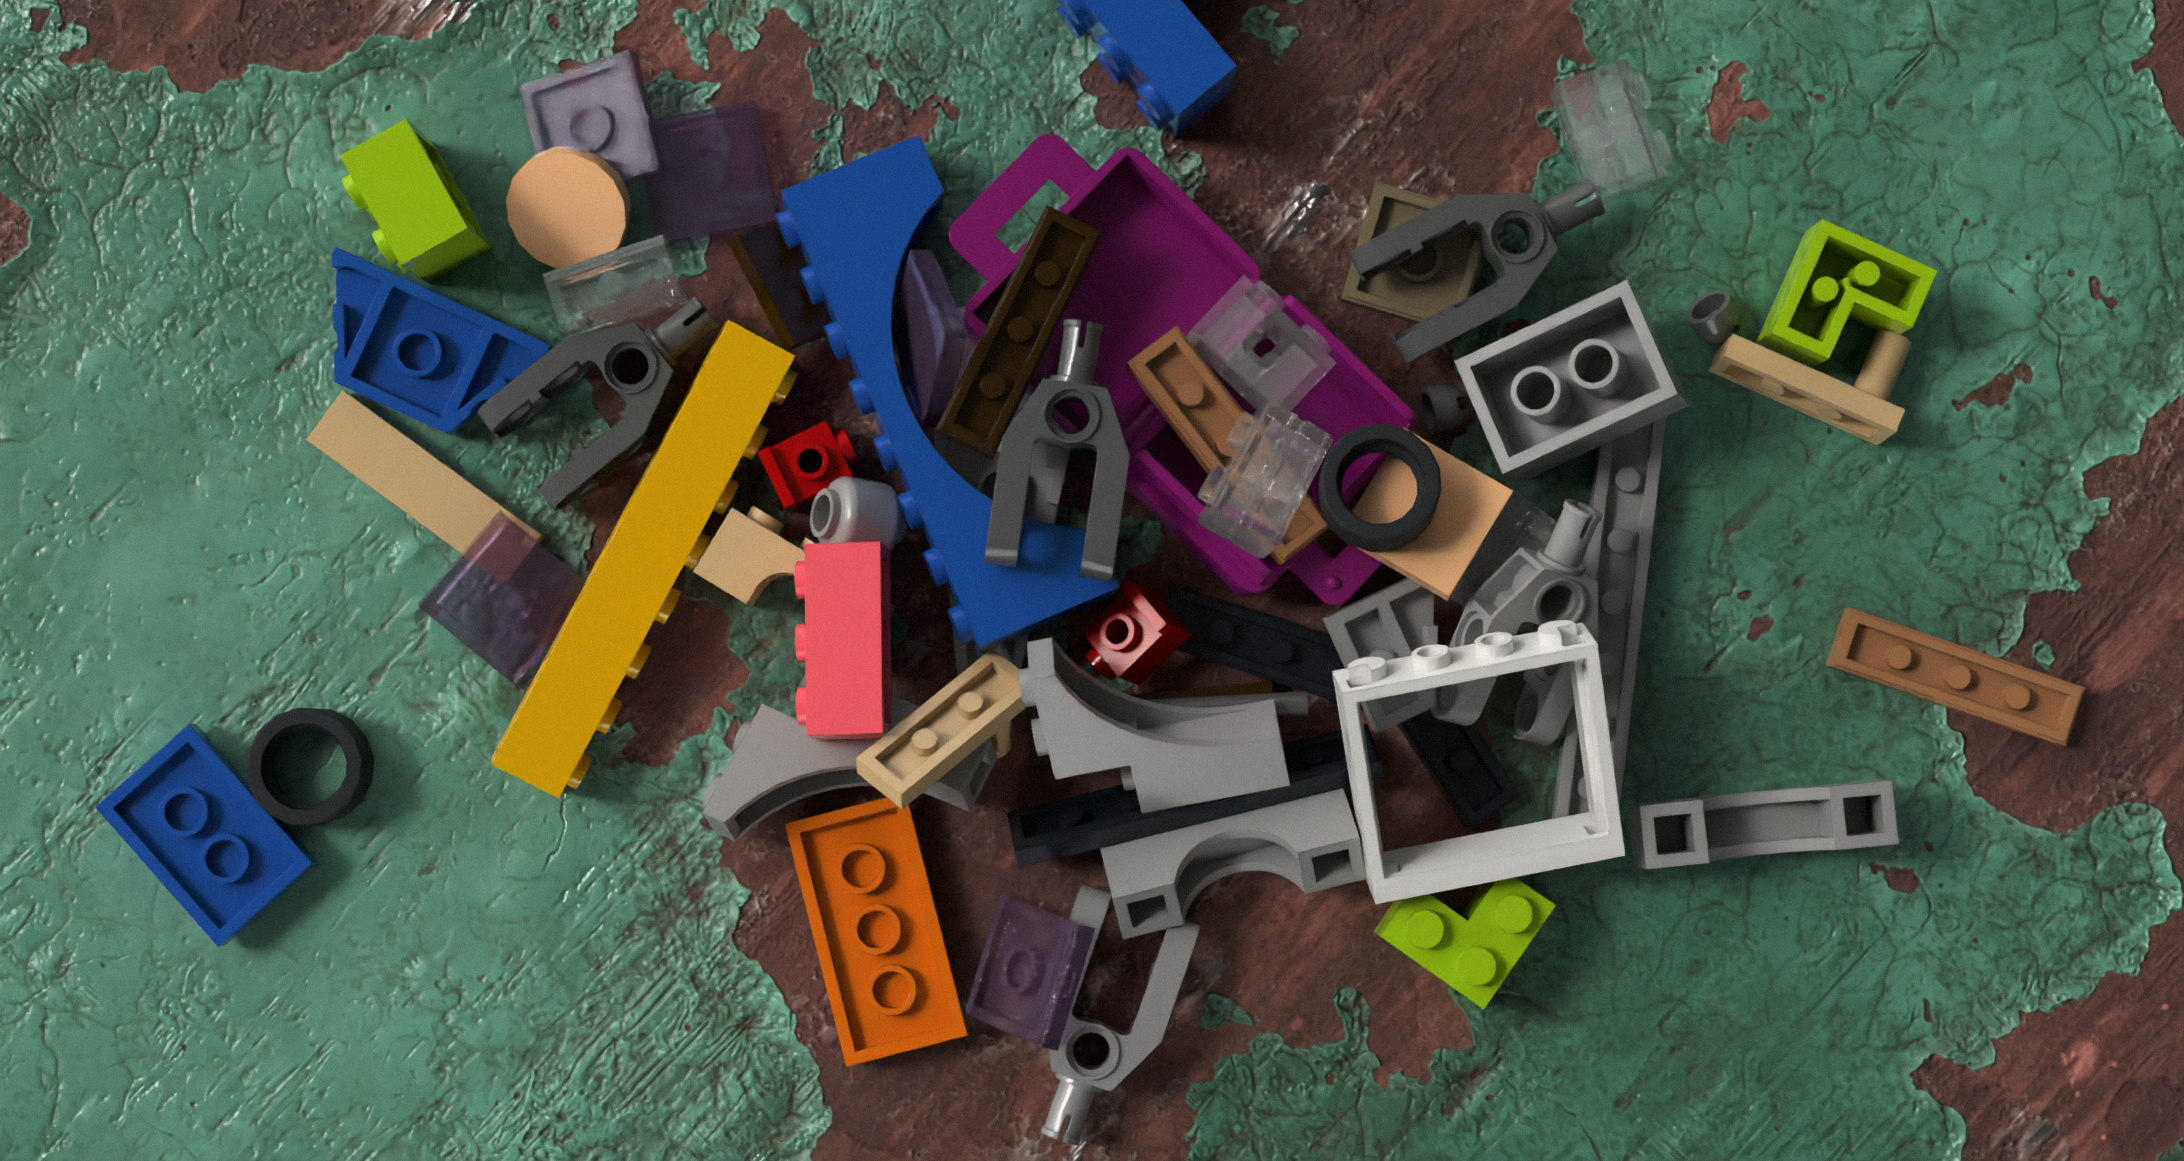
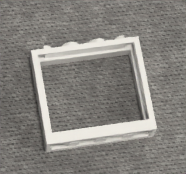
M1555 620L1540 625L1536 632L1512 636L1506 632L1487 633L1477 637L1474 640V644L1453 648L1441 644L1425 645L1413 650L1411 656L1391 660L1372 656L1363 657L1350 662L1348 668L1332 671L1366 881L1375 904L1625 856L1598 644L1583 623L1576 624L1569 620ZM1569 662L1589 812L1383 852L1360 702Z

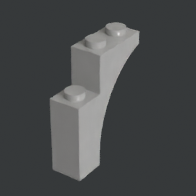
M1052 637L1027 642L1029 668L1018 670L1021 694L1025 707H1037L1039 718L1031 719L1035 748L1038 757L1049 755L1055 779L1120 768L1124 790L1136 789L1142 814L1290 786L1274 699L1227 707L1207 708L1155 703L1113 689L1093 678L1078 667L1061 650Z
M892 695V728L920 706ZM761 704L754 719L746 720L738 730L733 743V753L735 754L724 774H716L709 783L703 798V806L705 808L702 813L716 833L737 842L756 824L793 802L834 789L872 786L857 773L856 757L880 738L816 740L806 735V725H798L797 719ZM991 738L982 743L925 790L923 794L943 800L970 812L997 760Z

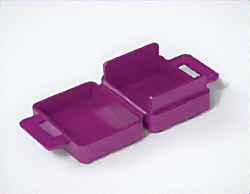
M1054 134L1039 136L953 222L949 229V241L952 247L988 281L968 301L962 315L964 333L976 346L978 345L1028 243L1027 241L1013 254L995 234L1051 179L1070 197L1058 211L1103 232V235L1026 393L1031 397L1043 378L1050 379V376L1057 375L1064 332L1063 322L1065 319L1082 320L1078 341L1080 348L1084 347L1088 321L1104 325L1095 381L1100 382L1101 387L1108 388L1124 440L1130 445L1127 448L1130 460L1125 488L1236 594L1244 597L1256 596L1267 590L1289 568L1323 602L1329 605L1343 604L1382 562L1349 544L1333 560L1313 540L1278 566L1128 372L1125 365L1177 325L1319 510L1318 485L1320 472L1328 451L1343 435L1365 425L1390 424L1402 429L1405 428L1413 433L1417 415L1296 298L1291 295L1288 297L1279 296L1271 299L1265 306L1262 305L1252 295L1260 282L1258 264L1142 152L1134 148L1120 149L1114 152L1095 171L1059 136ZM1073 401L1063 402L1053 410L1052 418L1069 434L1081 432L1088 425V414L1079 403ZM1369 453L1356 459L1349 466L1342 480V496L1347 505L1367 483L1371 482L1387 456L1386 453Z

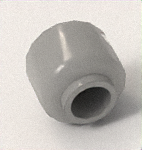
M848 476L837 478L830 483L827 489L824 488L818 492L810 512L811 531L820 543L881 541L891 552L894 545L899 544L903 540L907 530V520L900 506L896 491L893 487L877 481Z

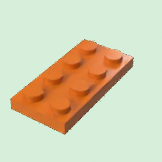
M885 797L785 823L846 1067L967 1036L969 1032L911 805L908 804L904 809H901Z

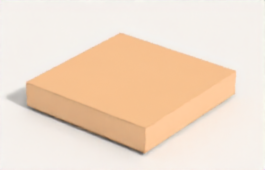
M1417 436L1429 446L1440 467L1441 494L1431 524L1415 541L1394 551L1369 552L1361 548L1358 549L1448 601L1511 498L1513 490ZM1387 454L1352 512L1358 518L1373 524L1391 523L1402 518L1413 507L1417 496L1416 478L1410 467L1400 458Z

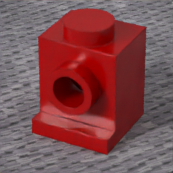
M826 420L772 447L768 446L757 452L783 507L789 512L813 502L818 492L824 488L827 489L835 479L843 476L855 478L850 466L860 462L846 430L842 428L833 432ZM808 451L819 452L823 459L821 468L814 473H806L800 466L801 457Z
M1129 579L1121 587L1124 593L1083 632V635L1093 646L1086 653V656L1090 663L1104 677L1112 681L1118 676V678L1140 685L1192 634L1155 590ZM1128 634L1127 638L1122 643H1120V641Z

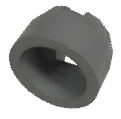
M1723 289L1714 290L1701 296L1689 307L1686 313V319L1695 333L1711 344L1724 343L1731 336L1730 332H1738L1741 326L1742 316L1739 307L1731 294Z
M1440 383L1421 388L1419 407L1421 418L1428 434L1436 435L1458 429L1466 421L1469 409L1459 410L1457 402L1466 398V395L1455 385Z

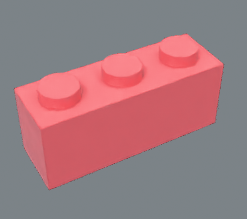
M881 541L804 544L805 561H797L794 572L796 596L798 599H805V624H797L795 630L796 657L798 662H805L806 687H798L796 691L795 706L798 725H806V735L816 740L881 738L892 729L890 550Z

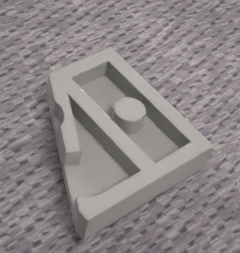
M1405 578L1322 618L1344 668H1348L1350 662L1359 658L1372 656L1381 657L1385 660L1411 656V652L1421 646L1437 644L1438 626H1434V593L1409 578ZM1436 687L1360 703L1373 731L1380 733L1436 706Z

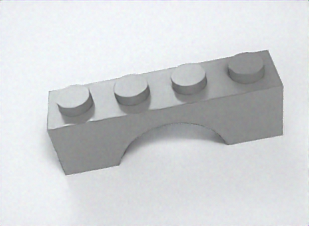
M1872 779L1627 804L1633 866L1643 869L1704 864L1729 858L1773 853L1843 850L1899 844L1891 780Z
M1344 788L1100 848L1123 939L1184 925L1188 908L1200 891L1212 882L1233 873L1243 871L1275 873L1295 883L1305 894L1366 879L1360 838Z

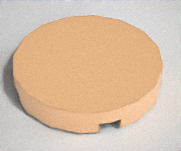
M553 147L534 155L513 177L506 197L508 223L518 243L537 261L558 270H585L603 263L625 240L628 231L629 213L631 212L630 195L620 174L601 156L587 150L583 153L578 150H568L570 147Z

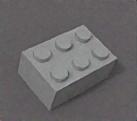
M1628 280L1454 361L1502 474L1518 484L1690 405L1643 298Z

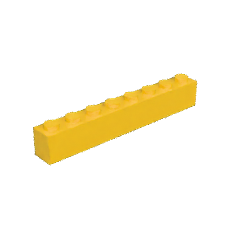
M730 320L724 322L491 757V765L557 798H560L566 785L575 790L578 788L593 759V756L584 752L595 730L606 734L611 727L623 702L614 697L625 675L634 680L638 676L652 646L644 643L643 640L654 620L663 625L666 623L681 594V591L672 587L683 565L692 570L696 567L710 540L708 535L702 533L712 511L721 515L724 514L740 482L730 478L742 456L752 460L769 428L760 423L771 401L781 406L792 388L798 373L789 369L795 355Z

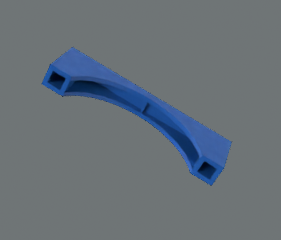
M920 135L781 190L784 211L775 214L780 231L789 249L800 246L808 267L799 270L806 291L813 304L824 301L832 323L824 326L826 336L837 360L848 357L857 379L848 382L850 391L862 417L872 413L882 434L873 438L876 451L887 473L897 470L906 489V492L898 495L900 506L911 530L921 526L931 547V549L922 552L923 558L936 587L947 583L956 604L955 607L948 609L947 612L960 643L965 644L972 641L977 655H980L992 648H997L1114 598L1120 588L1114 573H1112L1111 582L1079 577L1086 529L1049 524L1023 515L1016 568L984 563L993 500L970 485L935 450L920 428L907 402L899 380L893 353L891 324L895 296L907 260L926 227L942 210L944 189Z

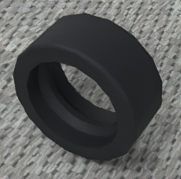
M1390 424L1362 426L1343 435L1328 451L1320 472L1318 485L1320 510L1325 516L1329 528L1347 544L1369 552L1394 551L1415 541L1431 524L1441 494L1440 467L1429 446L1411 431ZM1369 453H1386L1400 458L1410 467L1416 478L1417 496L1413 507L1402 518L1391 523L1373 524L1358 518L1349 510L1342 496V480L1346 470L1356 459Z
M296 708L275 715L258 730L247 753L246 777L253 797L269 815L287 824L322 825L345 817L363 801L372 783L374 757L367 736L352 719L331 709ZM304 730H320L332 736L342 747L347 761L346 776L339 790L328 799L317 803H302L289 797L279 786L274 772L275 757L282 743L291 735Z

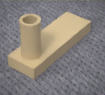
M1876 331L1854 387L1736 334H1732L1717 349L1708 371L1878 446L1897 432L1905 409L1890 403L1889 400L1910 350L1911 342L1906 337L1892 331Z
M992 648L856 757L857 773L899 808L904 809L987 739L991 738L997 758L1003 757L1012 747V719L1026 708L1020 689L1019 668Z

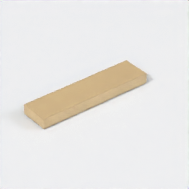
M342 390L306 438L308 442L504 585L511 583L544 538V535L347 391Z

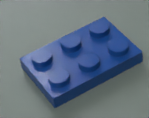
M188 724L95 807L218 947L225 946L318 863L281 820L269 815L252 795L249 783L197 724Z

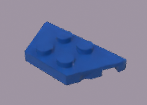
M336 246L331 255L332 267L336 269V304H333V329L337 333V349L334 352V382L452 436L478 415L477 412L487 400L553 348L548 343Z

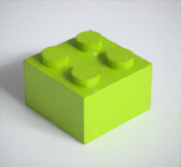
M404 119L340 155L349 172L348 175L341 178L347 193L360 211L366 209L372 219L378 223L380 228L372 232V236L379 250L391 266L397 263L405 275L412 272L429 284L493 248L435 144L409 120Z

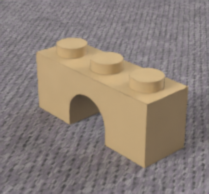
M753 505L746 516L731 508L693 572L745 604L754 606L762 591L770 582L783 576H794L796 562L805 561L804 544L815 543L805 537L798 548L778 536L784 524ZM891 604V615L896 609V606Z

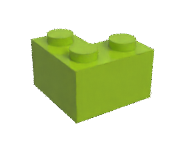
M1822 219L1805 231L1756 343L1807 366L1814 367L1830 358L1848 317L1876 330H1888L1901 334L1913 328L1938 271Z
M1513 877L1481 884L1461 915L1430 894L1395 900L1373 932L1479 1007L1485 1009L1556 905L1518 878Z

